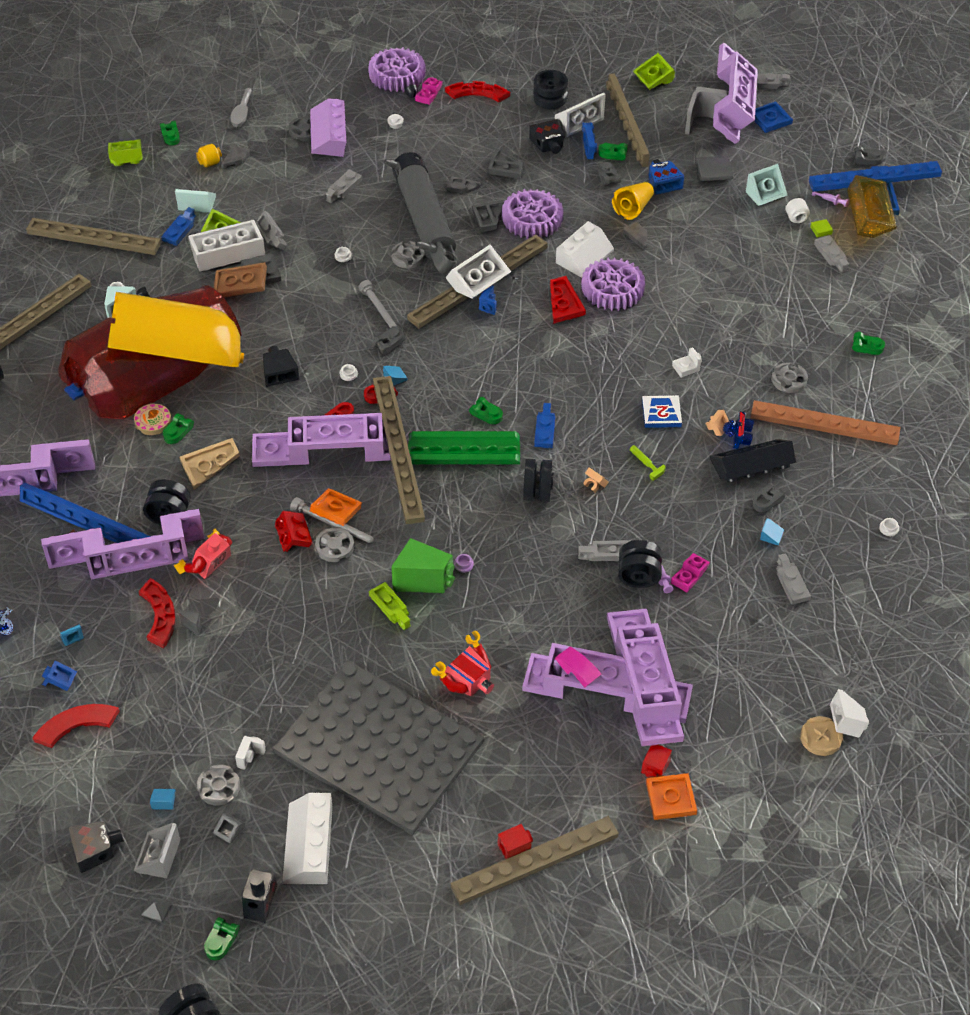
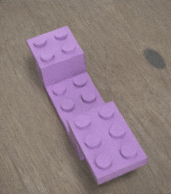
M722 43L719 46L717 75L719 79L724 80L729 85V95L714 105L713 126L717 131L724 134L728 140L736 144L740 141V130L755 120L758 70L737 51L734 52L727 44Z
M382 413L288 417V432L253 434L252 465L253 467L309 464V450L354 447H364L365 462L389 461L391 459L382 424Z
M89 439L31 445L30 463L0 465V496L19 495L20 485L24 482L46 492L57 491V473L95 470V462Z
M199 509L160 516L162 535L133 539L121 543L105 545L101 528L41 539L48 567L51 569L86 562L92 580L179 563L181 559L189 561L185 542L205 539Z
M647 609L607 613V621L617 656L624 657L635 696L633 716L641 746L683 742L684 734L679 721L682 703L658 623L651 624Z
M552 643L549 656L531 653L522 691L563 699L566 686L625 697L624 711L633 713L635 696L624 657L572 647L584 655L601 672L597 679L584 688L572 672L567 674L555 660V657L571 646ZM676 682L682 703L679 721L680 723H686L693 685Z

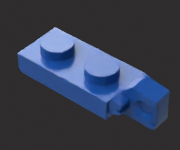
M582 122V139L587 159H593L594 153H597V143H595L592 122Z
M188 207L184 214H180L161 236L162 241L178 246L194 226L195 209Z
M544 403L543 412H538L534 447L553 448L555 413H550L551 403Z

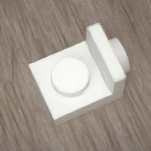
M690 348L689 355L674 360L672 366L680 377H684L700 371L702 358L694 348Z
M244 736L235 757L237 768L245 770L248 762H252L254 753L264 755L266 751L265 742L258 737Z

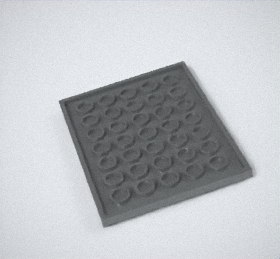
M347 660L276 744L273 751L303 771L409 834L414 835L483 744L484 737Z

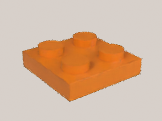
M328 488L311 504L310 512L344 526L361 509L362 502Z
M689 773L646 778L654 820L697 815Z

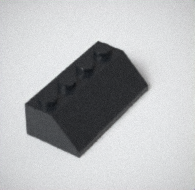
M775 439L710 455V460L719 478L727 480V482L737 481L738 477L741 476L745 478L756 476L755 473L761 471L762 473L773 472V468L777 467L779 469H786L790 467V464L796 463L793 442L784 439Z

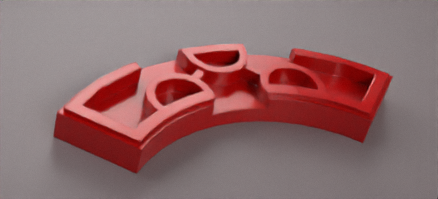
M473 81V83L464 84L459 82L445 87V92L454 100L463 96L479 95L491 98L499 103L511 97V92L496 84L494 86L485 84L484 81Z
M150 578L138 591L139 596L149 602L155 613L153 626L146 637L148 641L164 649L174 631L175 609L165 588Z
M87 704L70 708L48 720L35 733L32 739L38 744L53 748L59 739L78 726H104L110 728L120 712L119 707L105 704Z

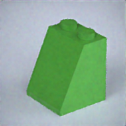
M410 538L391 566L393 590L396 592L444 593L448 587L452 586L455 576H453L455 566L453 564V555Z

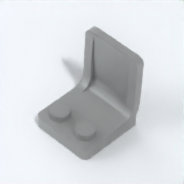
M696 87L688 107L685 134H690L694 118H714V105L728 95L727 90Z

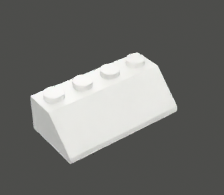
M254 220L188 236L199 272L265 255L263 237Z
M308 793L289 803L283 884H327L332 821L331 793Z

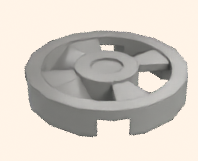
M403 241L392 248L391 258L393 263L401 268H415L423 263L425 259L424 250L415 246L416 242L410 241V244H404ZM415 251H420L421 255H415ZM414 260L411 265H408L409 261Z
M782 363L774 368L771 380L778 390L786 393H797L807 385L808 375L802 366L798 365L797 368L792 366V363ZM797 377H803L804 382L796 381ZM786 385H792L788 389L785 388Z
M329 528L317 536L315 548L321 559L328 562H339L340 558L345 556L348 558L352 554L354 540L347 530ZM328 533H332L335 537H330ZM349 538L350 545L343 546L342 541Z
M213 765L210 767V770L200 774L197 781V790L201 799L207 804L214 806L225 805L238 795L240 779L231 767ZM228 773L232 776V778L226 780L224 774ZM227 788L233 790V794L229 797L224 793ZM212 791L211 796H205L206 794Z

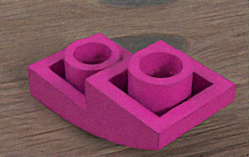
M436 78L426 79L422 83V90L415 95V101L430 105L441 89L443 81H439Z
M693 553L684 561L682 568L672 577L671 584L687 593L706 571L710 562Z
M568 647L555 657V660L567 674L572 672L584 688L601 675V672L584 655L572 647Z

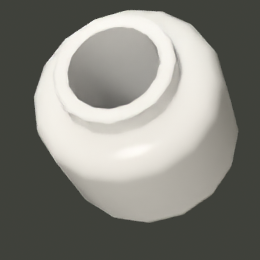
M801 198L792 199L786 205L787 215L790 221L794 223L804 222L810 214L806 201Z

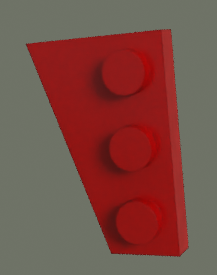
M567 276L551 279L550 292L553 324L586 315V309Z

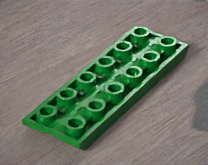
M413 431L409 433L408 449L412 464H520V434L516 431Z

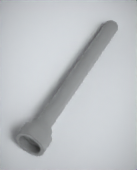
M369 280L361 282L359 284L361 293L370 298L390 328L397 326L375 295L373 284Z
M295 497L290 505V511L305 513L335 528L347 530L352 536L367 543H372L374 540L371 535L347 524L342 526L310 512V507L304 503V500Z

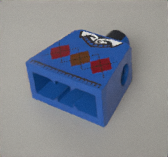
M659 159L652 161L649 166L648 179L654 189L653 195L683 189L684 175L672 161L662 163Z

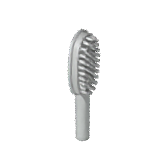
M250 88L245 89L240 105H237L231 113V123L234 128L242 127L247 118V103L252 92Z

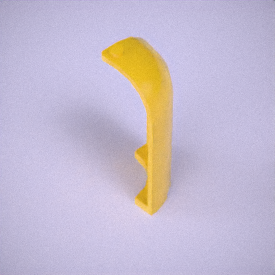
M116 292L112 318H116L115 324L111 323L108 348L229 367H239V363L243 364L244 353H241L239 331L234 321L224 312L206 306Z

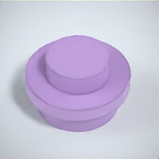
M460 554L454 561V567L457 571L465 573L472 570L474 562L469 555Z

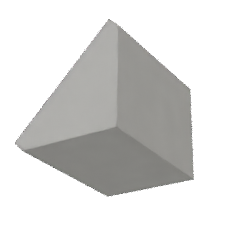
M170 823L147 832L134 868L135 872L162 878L168 877L180 842L178 828L175 823Z

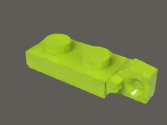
M386 582L368 591L369 596L394 624L398 622L403 630L411 627L407 606Z

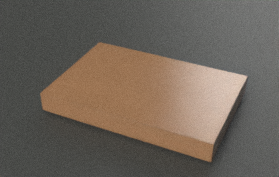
M266 263L216 270L213 289L214 298L218 299L265 291Z

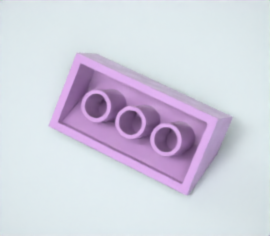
M328 98L310 109L311 153L344 157L346 146L344 100Z

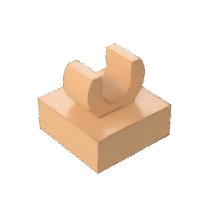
M717 410L714 416L710 417L711 420L705 423L708 430H713L716 436H722L730 426L724 410Z
M590 467L585 472L590 478L584 481V485L588 487L590 483H594V486L591 488L593 492L598 491L599 485L605 488L609 481Z

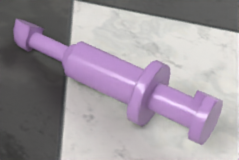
M812 192V196H821L822 199L834 202L836 206L838 203L843 204L844 207L849 205V199H841L839 194L834 196L828 193Z
M662 565L661 580L658 583L664 586V593H670L673 591L672 585H669L671 577L666 575Z

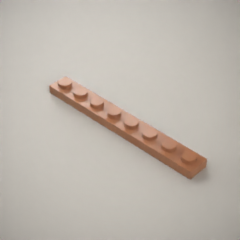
M755 400L751 412V419L898 445L900 427Z

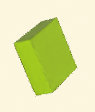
M827 219L811 222L810 227L817 238L833 234V229Z

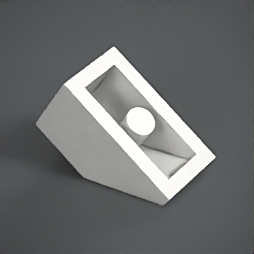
M838 689L830 703L836 732L860 737L869 724L865 709L843 690Z

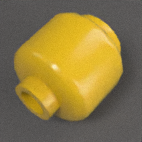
M208 144L200 147L196 156L200 165L210 167L220 162L222 153L219 147L216 148L214 144Z

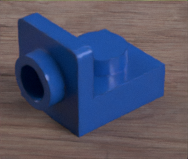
M494 286L484 290L479 297V310L493 315L496 313L497 306Z
M54 661L52 666H47L43 672L42 677L45 679L42 685L46 687L49 682L68 691L77 671Z

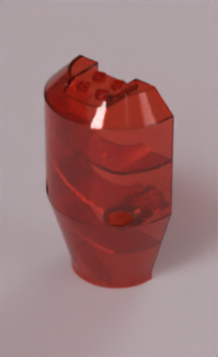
M203 285L198 289L155 297L211 307L222 311L234 321L240 336L242 335L239 323L231 307L222 295L211 286ZM110 316L65 341L58 373L59 377L68 386L74 383L78 389L81 388L84 395L88 399L89 407L100 418L126 419L135 414L139 408L152 404L195 379L210 364L108 348L111 323L115 324L116 318Z

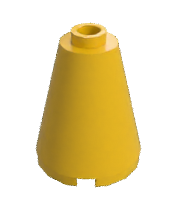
M642 182L616 190L612 198L615 212L618 215L624 216L626 220H632L639 216L654 194L653 186L648 182Z

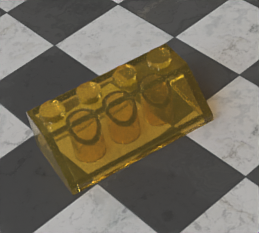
M855 175L847 192L857 235L874 238L895 230L897 225L886 181Z

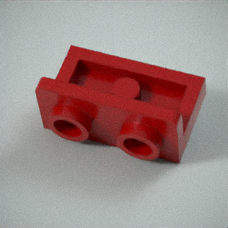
M282 511L275 521V528L277 529L283 551L288 552L292 545L310 547L312 539L304 514Z

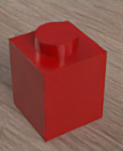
M651 745L643 760L641 773L648 778L664 776L671 760L672 750L661 745Z
M522 824L498 834V846L505 859L531 849L532 835L529 830L525 831Z

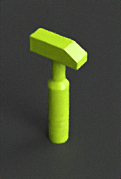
M635 445L630 448V451L645 466L653 470L650 473V478L653 481L664 474L666 469L664 464L656 468L652 461Z

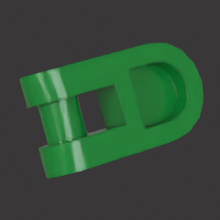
M170 121L168 124H159L165 144L169 146L177 145L180 142V135L176 121Z
M603 143L598 147V155L605 159L623 161L626 158L628 145L626 143H620L619 145Z
M862 332L854 333L853 351L873 355L883 353L885 348L884 340L879 337L866 336Z
M479 397L476 404L469 408L471 415L492 425L499 424L503 419L502 409L489 403L484 397Z
M177 413L173 421L163 430L164 441L168 444L180 442L193 428L194 421L189 418L185 419L183 415Z
M218 917L204 944L206 956L211 960L224 958L234 942L240 926L235 923L229 924L225 919ZM222 931L227 933L225 938L220 936Z

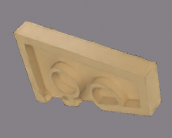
M233 438L180 456V462L193 490H195L240 457Z

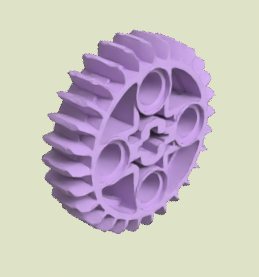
M396 47V49H384V52L379 51V54L376 53L374 57H371L368 71L372 83L376 87L379 86V89L384 88L385 91L390 90V92L402 90L404 92L406 87L410 85L419 86L423 82L426 68L422 56H419V53H415L414 50L410 51L409 48L405 50L403 47L401 49Z
M525 189L523 192L517 191V194L512 193V196H508L507 200L504 201L502 207L503 224L506 229H509L510 233L514 232L515 236L519 234L521 238L526 236L528 239L534 235H538L540 238L543 235L548 237V233L552 235L554 231L561 227L563 220L562 203L559 202L558 198H555V195L551 196L550 192L545 193L544 190L541 192L538 189L536 191L531 189L530 191Z
M614 257L613 260L607 258L604 261L601 258L600 262L595 261L594 264H590L585 269V272H583L581 279L582 292L587 301H592V305L597 304L598 308L602 306L604 310L606 308H610L611 311L615 308L618 311L620 308L626 310L627 306L631 308L633 304H637L641 300L645 289V278L639 267H634V263L629 264L628 260L624 262L622 258L616 260Z

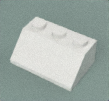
M605 93L596 95L555 115V119L559 120L565 137L581 131L582 122H592V124L604 120Z
M587 221L557 247L556 263L582 278L583 272H585V269L590 264H594L595 261L600 262L601 258L604 260L614 251V248L603 230Z
M488 245L452 269L446 279L456 292L473 299L511 273V271L493 247Z

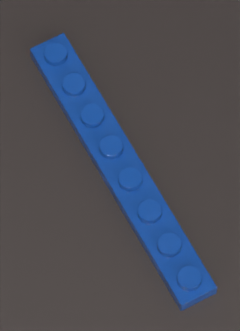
M937 161L809 176V184L812 191L816 192L941 177L942 170Z
M24 482L20 485V502L85 530L101 528L103 537L115 543L151 537Z

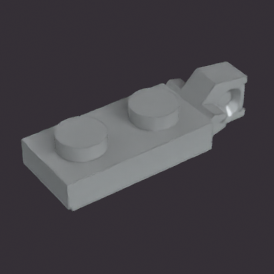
M757 74V88L778 89L779 86H789L790 75Z
M349 169L329 187L326 193V201L332 204L338 197L344 198L363 180L362 175Z
M264 211L255 222L260 233L268 244L284 250L287 244L282 239L284 236L271 215Z
M828 235L815 239L814 244L829 265H836L841 273L846 272L849 265L848 259L833 238Z
M631 540L593 541L588 546H579L578 559L619 561V549Z
M786 553L778 555L777 563L779 566H777V576L791 605L809 601L811 595L797 566H795L794 562L790 563Z

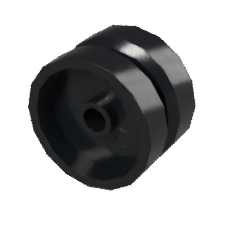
M544 70L535 75L533 99L538 106L546 109H556L566 104L568 98V77L564 73L557 70Z
M536 459L525 460L523 500L533 501L536 489H539V500L550 502L554 476L552 460H542L540 471H537Z
M156 480L151 483L143 506V513L150 521L161 525L160 516L187 511L191 499L190 492L185 486L173 480Z
M634 540L625 543L619 549L618 577L620 581L634 588H646L657 584L661 580L662 551L660 547L647 540Z
M199 983L190 984L174 992L164 1001L158 1012L159 1015H220L219 1009L210 1000L209 993Z

